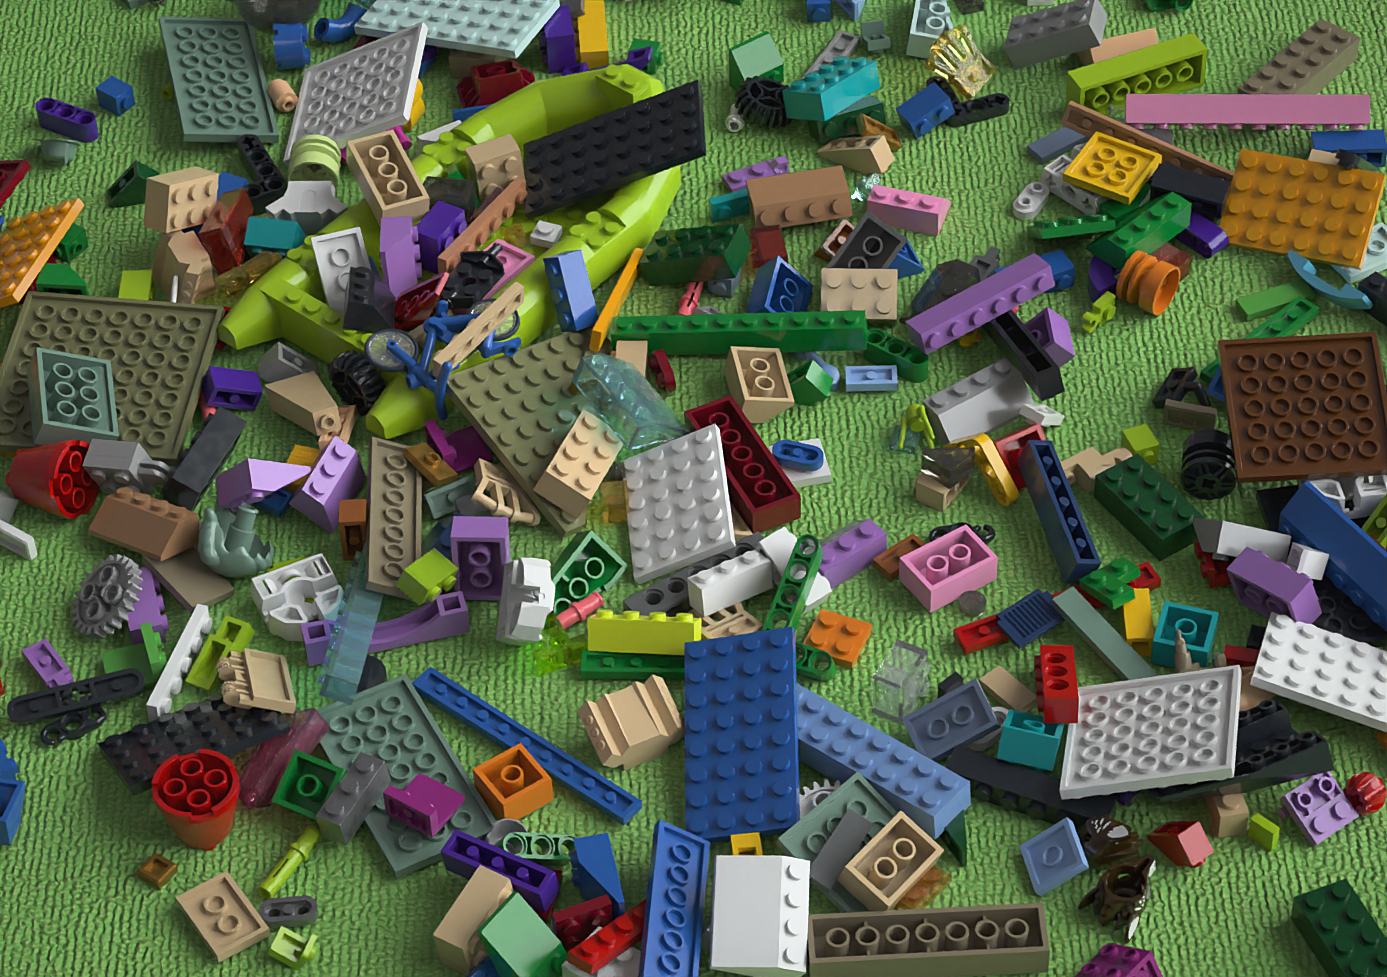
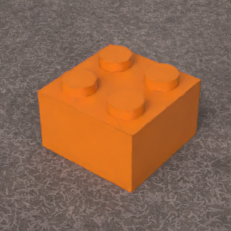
M521 743L473 768L474 786L499 820L504 818L519 820L553 801L551 777Z

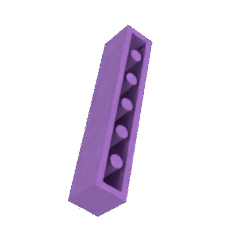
M1033 253L906 321L911 342L927 355L1055 286L1051 266Z

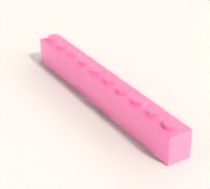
M1126 94L1125 125H1130V127L1135 129H1145V125H1154V129H1169V126H1179V130H1192L1193 126H1203V130H1217V126H1227V130H1242V126H1251V130H1266V126H1276V130H1290V126H1300V130H1315V126H1325V130H1339V126H1349V130H1364V126L1370 124V95Z

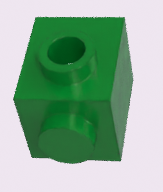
M633 38L629 51L652 46L653 51L650 62L641 71L646 74L656 75L658 67L662 66L664 62L661 42Z
M73 222L52 252L53 256L69 263L87 249L89 245L85 228Z

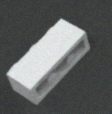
M785 526L759 541L755 548L771 561L772 579L778 587L797 541V538L792 533H789ZM798 571L794 579L803 578L806 571ZM817 572L801 616L824 603L832 592L828 580L821 576L819 572ZM796 596L787 597L790 604L795 602Z
M755 549L688 577L690 606L706 617L772 589L771 561Z

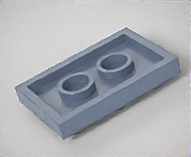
M976 678L902 718L917 752L935 762L951 755L956 745L966 747L1001 728Z

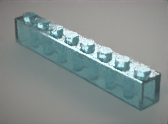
M366 542L362 552L356 551L348 576V583L346 584L337 613L340 616L336 618L327 647L329 649L326 651L317 681L322 684L319 695L352 705L359 685L384 593L365 589Z

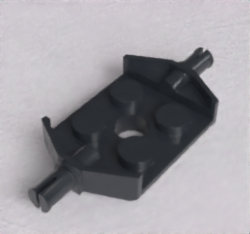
M495 242L487 251L461 252V262L450 273L438 301L445 300L448 305L447 309L452 310L453 308L469 309L473 304L482 300L505 274L503 264L496 258L498 253L502 251V246Z

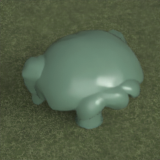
M217 498L215 512L212 508H206L204 511V518L198 535L197 549L200 560L206 563L215 573L233 578L250 576L258 571L268 569L272 565L274 548L269 541L264 546L255 533L253 525L259 511L252 505L241 504L238 505L237 515L235 516L229 511V508L220 507L219 499Z

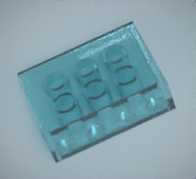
M603 353L581 357L572 378L573 383L628 450L675 440L691 433L634 364Z

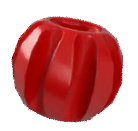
M1368 772L1353 775L1345 783L1343 793L1357 814L1361 815L1378 812L1385 804V799L1387 798V789L1384 787L1382 779Z

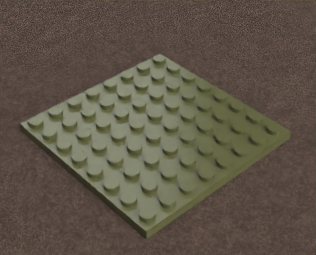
M28 291L0 368V451L17 452L19 449L42 446L33 444L27 366L36 347L110 360L119 437L115 441L138 442L153 461H161L167 465L177 466L202 390L204 376L209 367L218 338V325L225 315L224 306Z

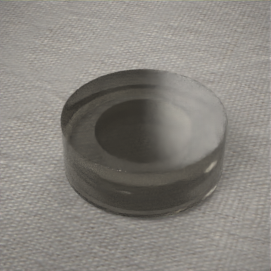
M978 591L964 592L959 597V611L967 617L982 615L986 609L985 596Z

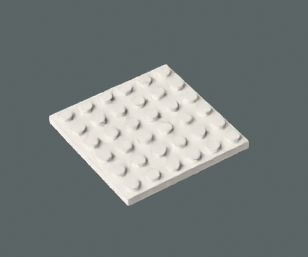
M424 22L305 69L283 160L288 168L293 143L306 135L328 137L342 149L347 146V141L385 132L395 126H402L409 121L428 30Z
M1240 665L1078 687V723H1069L1059 789L1062 800L1233 778L1242 677Z

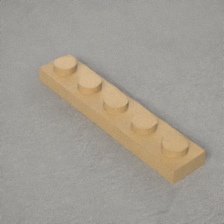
M516 281L509 288H505L499 298L484 308L483 313L476 319H472L460 334L453 336L450 343L443 350L437 351L432 359L433 376L438 378L441 366L446 361L452 364V369L455 368L523 303L524 286Z

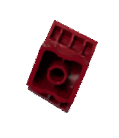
M509 59L472 66L471 76L463 77L456 86L462 108L494 104L535 82V78L532 72L523 66L517 67V62Z

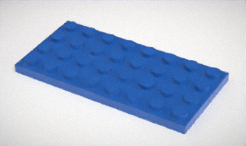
M793 627L684 643L686 831L709 841L710 844L731 841L730 835L759 832L760 837L784 834L800 820L796 643Z

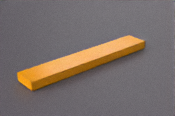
M637 247L634 249L592 329L589 344L590 350L599 352L612 326L613 317H617L641 271L638 263L645 251L644 249Z

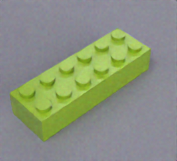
M1193 32L1068 71L1065 109L1068 103L1073 101L1100 114L1109 116L1125 111L1126 94H1179L1204 86L1208 49Z

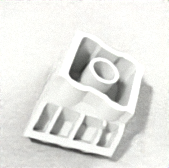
M289 181L285 195L265 207L269 219L297 221L306 236H310L322 230L348 210V207L335 198L336 189L331 181Z

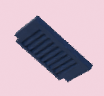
M1036 589L996 615L998 619L997 627L1019 650L1065 621V619L1051 605L1054 597L1048 591L1042 593L1039 589Z

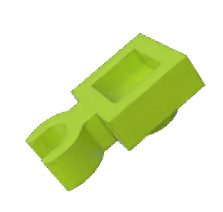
M1107 291L1093 303L1092 310L1082 316L1085 324L1081 326V329L1091 333L1096 326L1100 327L1106 320H1110L1116 312V295Z

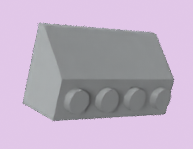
M1006 358L922 400V405L926 409V415L933 434L945 445L954 439L978 433L987 435L1023 416L1019 414L1023 404H1035L1021 372Z

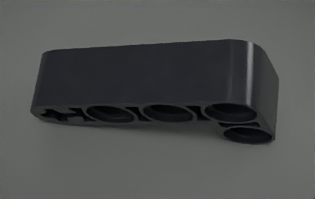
M245 134L238 138L240 161L253 183L242 188L243 205L247 215L258 216L267 213L265 207L282 198L287 191L284 177L259 138L253 134Z

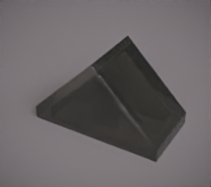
M975 447L921 450V471L948 489H951L974 470Z

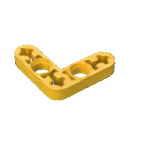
M978 433L954 439L943 446V455L948 462L961 460L977 462L995 498L1000 504L1008 506L1019 498L1017 487L993 442L986 434Z

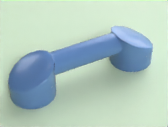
M815 351L792 352V357L797 361L814 360L834 379L830 391L839 388L840 374L836 367L826 364Z

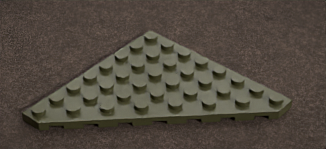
M594 325L578 331H570L518 350L513 356L507 357L504 355L449 375L446 384L447 395L562 538L583 529L586 524L588 505L577 519L533 491L582 410L584 409L600 419L604 381L575 396L568 390L575 375L582 371L586 365L590 363L595 364L608 357L610 340L607 336L599 352L592 351L589 348Z

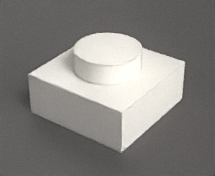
M539 220L530 236V244L551 248L561 237L562 226Z

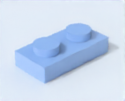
M845 366L846 392L897 391V366Z

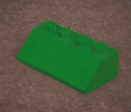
M1174 192L1151 199L1116 224V230L1107 231L1088 244L1086 250L1122 271L1127 260L1136 251L1142 250L1150 255L1186 229L1190 224L1192 203Z

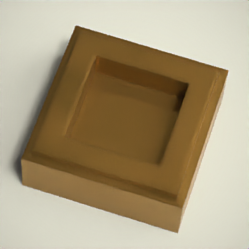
M154 852L136 873L139 879L160 890L178 872L177 864Z

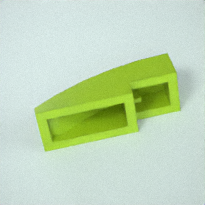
M225 615L216 634L209 635L185 682L211 692L222 681L219 678L216 662L223 656L229 658L230 650L243 653V649L247 648L255 633L251 625Z

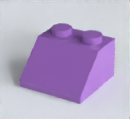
M1046 307L1024 324L1059 368L1075 357L1068 321L1050 308Z

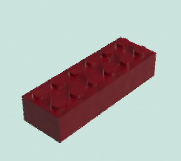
M731 395L684 411L686 435L712 424H716L720 429L729 500L753 534L756 532L762 533L801 518L800 494Z

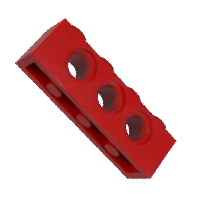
M1040 645L1039 655H1034L1037 711L1043 712L1044 723H1078L1079 694L1073 645Z

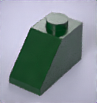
M135 160L107 190L108 206L118 208L145 204L147 178L157 176L159 172Z

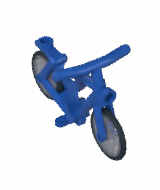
M496 299L480 300L469 308L466 315L450 317L447 316L448 305L446 301H439L436 304L435 316L425 320L423 330L427 335L420 364L416 362L419 355L417 342L408 333L397 329H384L369 336L364 345L366 360L374 368L384 372L404 371L407 374L405 376L406 384L410 390L420 386L428 388L435 394L434 403L438 418L445 420L448 417L445 404L446 384L451 371L459 368L460 363L452 369V364L446 361L441 366L438 378L433 376V369L429 371L435 341L437 339L440 343L448 345L453 336H455L453 333L462 332L472 319H476L483 313L484 308ZM515 310L475 348L479 350L482 358L487 359L500 353H504L505 356L509 357L517 353L518 348L521 347V339L519 337L504 342L494 341L508 339L517 332L520 326L518 311Z

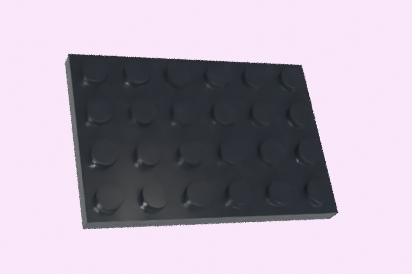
M217 692L201 702L189 703L179 711L162 714L152 722L135 725L125 733L111 735L105 741L98 743L103 757L132 796L152 788V779L156 770L164 761L175 754L180 757L190 753H198L199 749H209L229 757L287 733L291 729L288 720L280 711L254 706L250 709L235 707L226 704L223 701L222 692Z

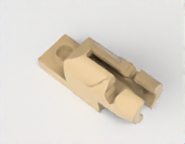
M1092 446L1060 463L1069 485L1077 482L1084 490L1090 492L1094 490L1095 475L1132 457V454L1123 447L1101 455Z

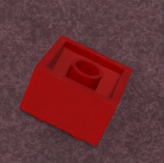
M1040 423L1026 425L992 440L1017 490L1026 487L1016 462L1028 440H1046Z

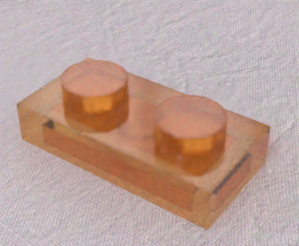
M933 865L895 906L901 910L925 909L951 883L952 876L938 866Z

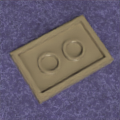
M195 547L163 561L143 556L142 563L151 571L191 614L194 612L197 604L209 607L234 595L235 589L222 575L212 571L206 563L200 560L199 552Z

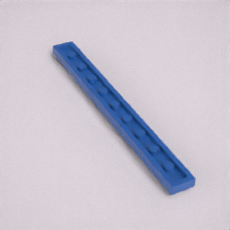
M429 667L412 682L419 695L503 749L508 750L521 743L553 781L623 826L642 809L641 800L432 667Z

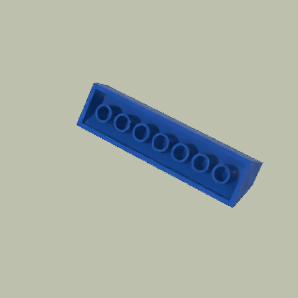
M1309 481L1304 482L1281 511L1278 531L1281 534L1290 535V543L1295 542L1329 554L1324 574L1338 589H1341L1348 595L1356 606L1362 608L1373 622L1378 623L1387 632V552Z

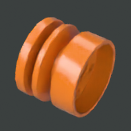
M1138 250L1130 256L1119 275L1116 295L1119 299L1128 301L1132 305L1139 303L1141 309L1153 315H1160L1175 296L1180 281V269L1166 261L1158 262L1155 256Z

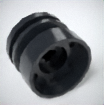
M1205 429L1194 432L1183 442L1180 483L1183 489L1191 496L1204 500L1221 499L1231 494L1236 487V473L1229 434L1219 430Z

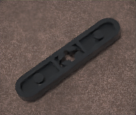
M1340 148L1336 153L1335 158L1339 160L1337 164L1350 170L1355 168L1372 172L1378 171L1377 167L1355 154Z
M127 668L13 698L8 703L7 714L10 721L19 726L29 725L64 716L67 713L80 712L137 697L144 691L145 679L139 670ZM78 691L79 695L84 694V696L80 697V702L75 703L73 699H69L73 697L72 692Z

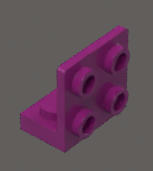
M434 419L424 422L426 443L457 474L474 469V465L479 458L490 463L493 462L491 452L473 426L446 434L443 428H438Z
M422 773L417 774L404 790H399L389 785L383 792L387 815L432 838L465 801L463 794Z
M1108 943L1100 949L1099 953L1089 963L1081 968V971L1075 977H1163L1151 951Z

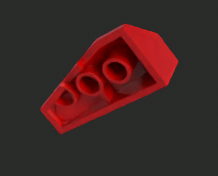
M443 272L401 292L396 300L395 329L404 332L411 331L423 324L428 318L433 317V308L450 274Z

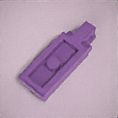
M785 156L773 160L756 163L723 174L722 182L730 193L747 189L745 181L747 179L789 173V161Z
M46 638L21 650L23 658L47 689L74 682L71 670Z

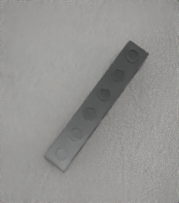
M759 532L746 536L735 543L736 547L698 561L659 582L653 583L650 587L630 595L623 600V612L638 611L640 616H649L651 612H665L666 617H676L678 613H689L694 608L690 606L687 578L698 574L702 570L717 566L723 561L741 556L747 551L755 550L759 541L763 540L764 537Z

